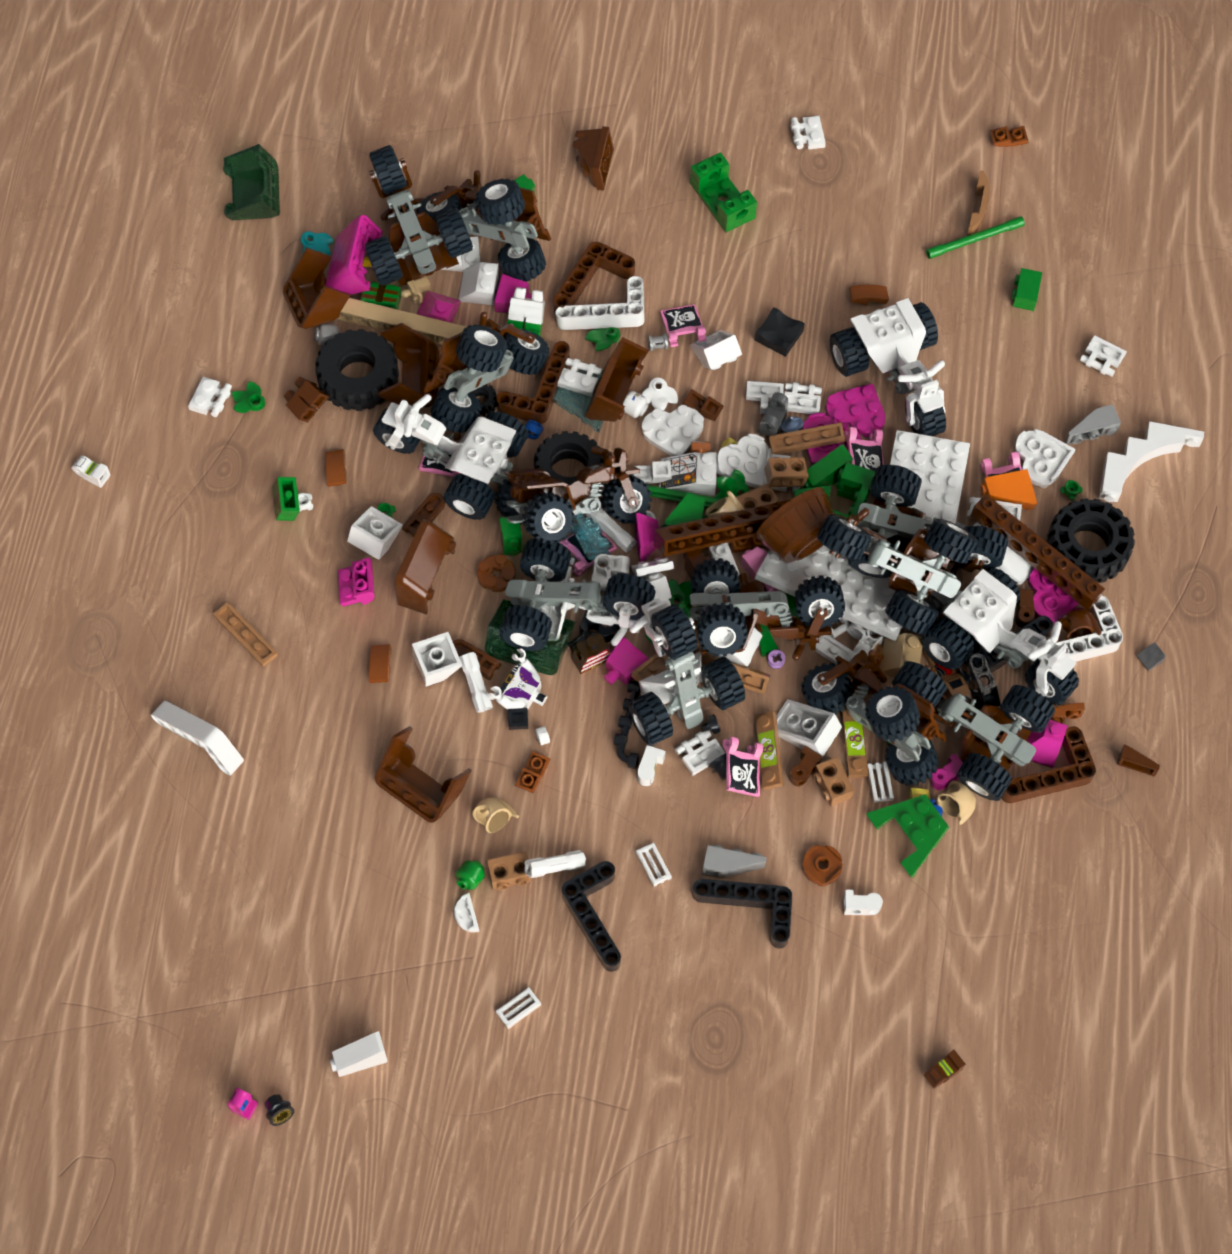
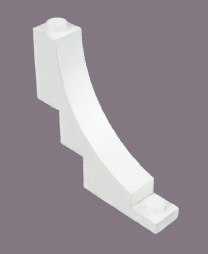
M1149 421L1144 439L1128 437L1124 448V455L1107 453L1103 465L1099 499L1107 502H1118L1125 480L1138 466L1154 457L1180 452L1184 444L1190 447H1200L1204 438V432Z

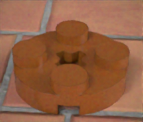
M503 554L489 556L478 564V581L483 588L490 589L492 592L505 591L508 582L515 579V567ZM495 570L500 571L499 577L491 574Z
M813 846L804 856L802 870L811 882L823 887L835 882L840 877L843 866L842 857L831 846ZM819 861H820L821 863H823L824 861L827 862V864H826V867H827V868H826V869H823V868L820 869L818 862H819Z

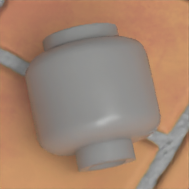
M322 324L315 328L314 340L317 341L319 346L324 347L327 340L334 338V335L342 332L338 331V327L335 324Z

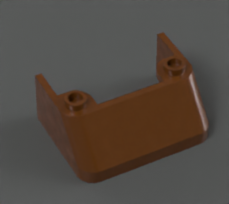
M307 247L283 288V295L296 324L303 329L332 322L339 318L341 310L350 297L348 293L325 286L324 270L332 257Z
M403 323L381 332L382 337L393 343L394 353L403 362L402 383L399 382L379 391L378 396L400 405L402 400H405L413 406L424 395L429 394L431 400L423 407H431L438 393V387L427 393L423 391L428 380L433 378V371L439 363V349L437 345Z
M622 337L603 370L584 414L585 418L616 422L617 419L621 420L625 412L623 402L636 375L639 376L644 366L641 363L647 355L648 349Z
M423 519L395 580L398 605L426 615L428 613L427 602L432 600L435 592L432 589L433 580L444 556L449 555V553L454 554L456 546L454 537L430 520Z
M409 726L392 737L375 774V781L384 791L427 822L433 823L443 816L461 794L472 770L468 768L456 777L447 779L443 785L435 781L413 765L415 752L412 747L406 744L413 729Z

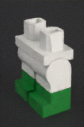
M517 287L514 296L511 297L507 324L512 323L518 329L531 331L541 337L545 306L543 291L533 290L532 299L525 298L526 288Z

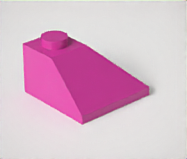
M427 291L417 315L452 323L461 300Z
M636 513L635 536L639 562H645L657 549L654 546L655 529H658L659 525L658 520L641 513Z
M1050 720L1043 732H1031L1027 742L1036 748V753L1031 759L1032 762L1050 768L1054 767L1067 725Z

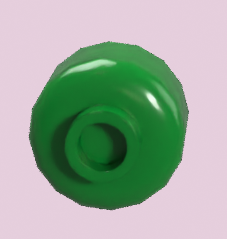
M476 860L465 861L455 872L456 883L464 890L476 889L485 877L484 867Z

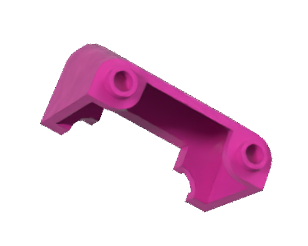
M366 215L357 216L338 234L325 286L350 295L369 291L371 283L369 281L366 282L364 274H367V270L362 266L365 255V243L381 238L383 231Z

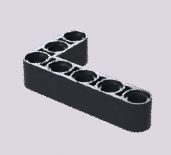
M1041 616L1016 631L1015 634L1020 633L1023 629H1031L1047 638L1053 627V622L1049 617ZM970 634L974 642V654L979 653L985 657L991 673L1007 664V661L1002 657L1001 659L996 658L994 655L998 654L993 650L990 653L986 652L973 635ZM974 657L972 662L976 668H979L980 660Z
M604 861L566 881L562 886V898L605 970L613 972L620 967L621 954L587 899V896L611 884L615 879L614 865L609 861ZM604 870H608L611 872V874L609 876H604L601 874V872ZM585 880H592L594 883L587 886L583 882ZM569 889H573L576 891V893L574 895H568L566 891ZM578 906H584L586 910L584 912H578L576 908ZM588 923H594L596 927L594 929H589L586 927V925ZM601 939L605 940L607 944L599 946L596 942ZM612 956L615 957L617 961L615 963H609L606 959Z
M699 879L694 883L692 896L697 902L772 909L770 942L772 946L778 949L784 948L788 944L792 910V892L788 887L711 879ZM704 888L707 892L701 894L697 892V889ZM725 890L727 894L721 896L717 893V891ZM743 891L747 896L739 897L737 893ZM763 893L767 898L760 899L757 895ZM784 895L787 897V900L780 901L778 896ZM782 914L786 919L781 921L777 919L776 915ZM783 934L785 939L778 940L775 935Z

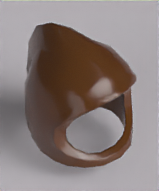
M1085 608L1069 610L1059 619V622L1062 624L1061 628L1067 631L1065 640H1069L1070 635L1071 639L1093 634L1094 632L1097 635L1102 634L1095 616Z

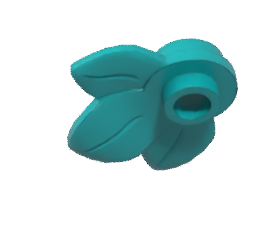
M310 231L305 232L301 236L302 253L307 247L330 255L328 245L332 244L334 240L326 233L315 234Z

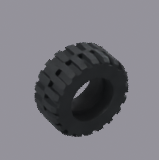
M562 431V434H553L551 439L547 437L543 440V444L538 446L537 452L534 455V468H541L548 472L555 480H561L569 485L576 481V476L565 477L557 474L552 469L555 463L563 459H576L587 468L596 463L604 464L603 456L591 452L593 446L600 447L597 446V442L594 439L589 440L588 435H579V432L573 431V433H568V431Z

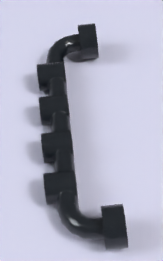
M636 680L634 682L629 681L627 692L631 693L630 699H624L623 710H626L625 716H620L618 727H621L622 730L620 734L616 733L614 737L618 758L622 762L627 763L628 768L637 769L639 754L631 752L628 756L624 753V749L627 745L629 730L632 726L629 702L638 698L641 691L640 685Z

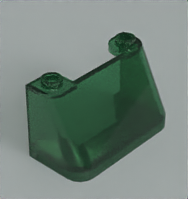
M260 144L224 157L223 170L232 179L233 204L227 203L225 205V216L232 221L265 219L279 216V168L274 157Z
M503 599L488 625L485 651L493 658L516 665L520 661H514L512 654H516L519 658L520 653L517 651V648L504 642L499 633L506 609L513 607L511 601ZM564 619L559 640L547 641L545 648L539 651H525V658L531 662L537 672L546 675L557 673L573 634L575 621Z

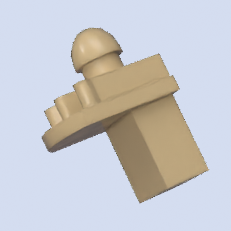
M424 277L407 282V289L402 290L401 296L403 298L410 296L413 304L422 303V292L430 290L428 278Z

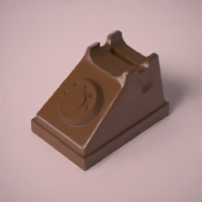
M602 126V129L576 131L575 137L579 139L573 141L572 145L578 153L576 161L579 163L584 176L590 179L592 185L597 190H604L614 152L610 128Z

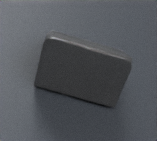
M1154 642L1136 657L1149 671L1163 663L1166 655Z

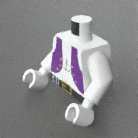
M517 649L520 657L518 658L516 654H512V659L520 661V663H516L501 688L497 686L490 688L494 691L495 695L489 693L488 698L490 700L496 699L507 710L516 708L529 709L533 702L543 706L547 700V695L540 692L541 678L531 662L525 658L526 652L523 649Z

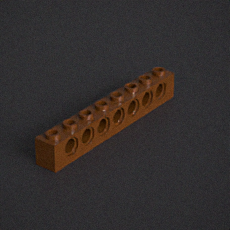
M987 494L974 505L970 515L971 518L981 526H986L1003 534L1008 539V547L1086 610L1089 611L1100 599L1105 590L1103 586Z
M790 500L655 529L654 546L666 557L755 537L757 530L763 522Z

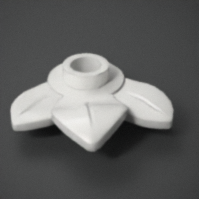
M654 378L650 382L649 388L642 393V396L647 399L646 403H651L654 409L664 411L668 403H678L676 391L667 386L666 381L662 378ZM660 384L662 388L657 389L655 385Z

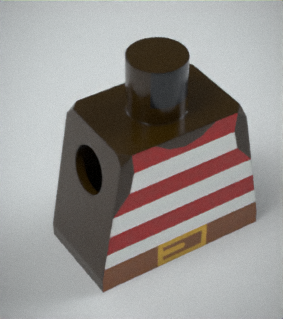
M601 633L589 636L575 645L572 660L579 673L583 674L605 663L611 651Z

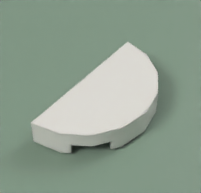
M470 893L464 894L454 907L455 920L463 930L479 932Z

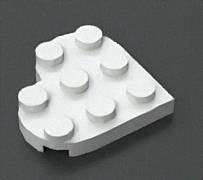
M686 405L679 406L678 409L671 413L655 409L644 418L642 433L644 434V439L671 457L683 455L690 449L691 441H696L703 431L704 417L697 410Z
M1038 429L1027 432L1023 431L1018 436L1015 444V452H1018L1019 457L1024 461L1022 470L1028 469L1031 483L1040 488H1047L1057 480L1076 450Z
M748 434V436L742 437L736 445L729 444L719 450L716 457V472L721 476L731 477L733 470L736 469L744 474L747 486L754 488L767 484L764 468L768 458L772 457L771 448H768L763 437L756 434Z

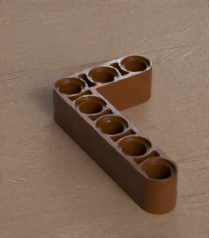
M590 243L554 297L555 315L557 308L575 305L598 268H602L623 279H629L634 276V258L603 243Z
M559 341L553 346L535 398L507 391L500 392L496 398L498 412L506 413L514 418L525 421L531 419L540 424L545 423L548 420L559 390L558 380L563 369L567 368L566 361L567 358H570L569 344L565 341Z
M1076 726L1068 727L1062 742L1070 765L1012 779L1007 789H1012L1015 794H1010L1006 789L1001 797L1002 800L1006 803H1015L1089 784L1096 773V767L1081 729ZM1068 736H1073L1076 740H1071ZM1075 753L1081 754L1083 758L1077 757ZM1081 771L1088 772L1089 776L1084 775ZM1063 775L1069 776L1071 780L1064 779ZM1044 780L1051 781L1052 785L1046 784ZM1029 784L1033 786L1034 789H1028L1025 785Z

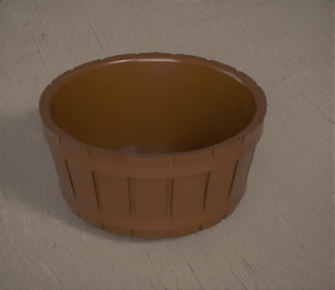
M817 487L794 497L763 522L756 532V538L784 563L802 560L812 555L824 546L816 536L827 515L834 513L828 500V495L822 487Z

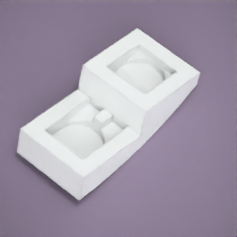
M671 461L652 462L650 466H635L640 469V473L633 474L647 485L672 479Z

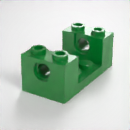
M720 152L691 166L690 184L725 233L756 218L757 201L749 190L742 193L738 191L729 179L730 164ZM719 197H726L727 200L722 201V200H719L718 198H719Z
M846 462L845 468H841L838 474L836 488H838L837 496L854 502L848 514L833 510L835 514L846 518L850 514L855 516L858 514L860 505L867 502L875 471Z

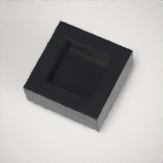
M528 708L508 709L509 730L528 729Z

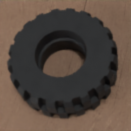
M351 329L334 335V338L327 340L325 346L320 348L315 361L319 389L329 395L328 401L332 400L333 405L341 406L345 410L363 411L362 409L368 408L369 410L375 408L378 404L381 405L386 400L378 396V392L398 383L399 369L394 348L391 344L387 343L384 337L377 336V333L372 331L367 332L363 329L352 331ZM355 362H364L373 367V370L368 375L361 378H350L341 373L347 365Z
M1088 498L1081 499L1079 502L1072 501L1068 506H1063L1058 514L1054 516L1046 542L1087 575L1098 581V583L1106 582L1108 578H1115L1119 572L1123 571L1133 552L1132 550L1135 545L1133 537L1135 534L1133 528L1130 527L1131 522L1127 517H1124L1120 509H1116L1109 502H1101L1099 499L1089 500ZM1081 531L1096 533L1104 540L1107 548L1100 551L1087 550L1079 545L1074 534Z

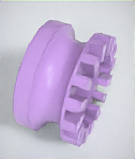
M780 650L771 651L768 656V665L775 669L782 668L785 663V654ZM780 657V661L773 662L774 658Z

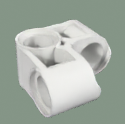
M598 555L594 560L591 581L599 582L601 591L605 592L609 578L617 574H629L630 558L623 555Z
M853 622L846 628L852 637L860 640L853 650L857 654L861 650L866 651L867 655L870 650L877 651L883 642L884 636ZM871 635H877L879 638H872Z

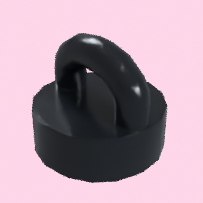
M714 714L707 716L709 722L704 723L701 729L703 731L712 730L713 734L720 733L721 730Z

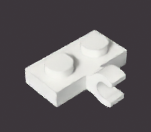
M747 381L746 400L761 401L760 414H765L768 402H770L775 392L783 394L784 384Z

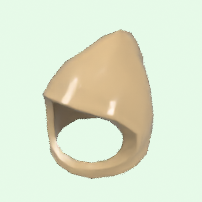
M727 491L728 497L713 503L707 508L705 513L708 517L744 510V508L733 493ZM713 509H718V511L709 514Z
M951 781L947 786L946 792L940 793L936 799L937 805L943 808L944 813L950 817L959 818V825H962L972 815L976 807V798L973 792L965 784L958 781ZM945 796V799L941 800L940 797Z
M496 797L482 799L475 806L472 813L474 819L485 826L488 833H495L502 829L512 816L519 818V815L508 803Z

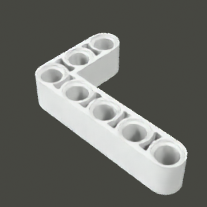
M632 276L628 279L627 303L564 306V308H557L556 320L558 328L561 330L641 326L645 321L643 279L639 276Z
M1101 596L1089 610L1093 613L1102 632L1101 635L1093 633L1056 643L1058 646L1064 643L1067 644V656L1075 662L1115 652L1123 640V634L1109 600L1105 596Z
M165 700L151 714V717L159 725L204 748L218 767L227 775L231 776L243 763V758L223 732L208 722Z

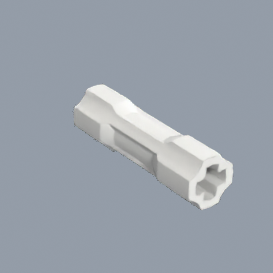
M601 507L595 513L586 514L624 552L631 551L636 545L637 541L611 519Z
M471 652L460 656L462 669L469 684L476 712L480 713L492 709V702L488 698V692L482 678L476 653Z
M577 850L548 858L529 859L525 861L524 870L526 876L535 878L548 873L584 868L586 866V858L583 852Z

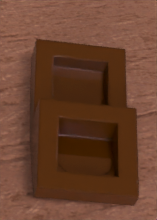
M693 389L690 390L681 404L697 410L704 418L713 421L717 419L724 407L710 396L706 399Z

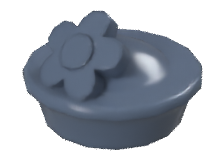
M788 417L782 423L781 429L785 433L802 430L803 420L800 417Z

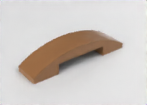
M981 170L975 195L982 196L979 212H972L967 236L974 234L980 227L989 202V184L984 171Z

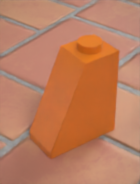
M1028 469L985 477L980 485L981 494H987L995 501L1021 504L1022 509L1033 510L1038 504Z

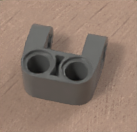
M779 392L773 394L765 415L760 422L759 434L767 437L778 435L787 414L788 397Z

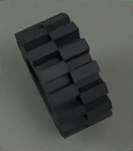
M488 384L470 392L476 397L485 396L487 398V401L481 404L479 416L486 417V413L495 411L497 395L491 385L488 387Z

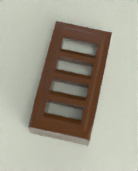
M1125 744L1123 745L1117 761L1118 765L1150 776L1157 774L1160 768L1159 764Z

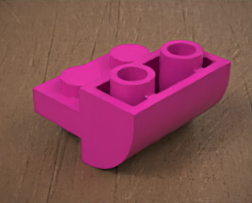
M370 558L354 561L352 566L338 570L340 604L343 607L359 602L366 605L374 600L373 564Z

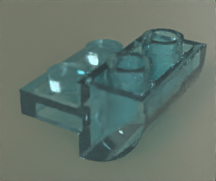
M582 513L576 515L578 524L571 528L587 558L595 560L600 554L610 555L608 551L610 544L606 537L602 538L600 534L602 530L598 522L594 523L592 518L585 519Z

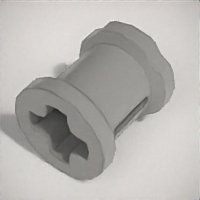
M667 334L655 337L649 335V351L661 348L668 350Z

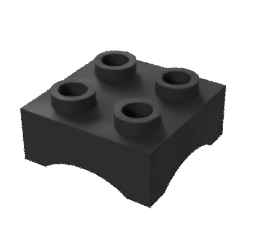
M773 307L765 322L756 331L755 341L786 357L803 333L805 323L800 320H794Z

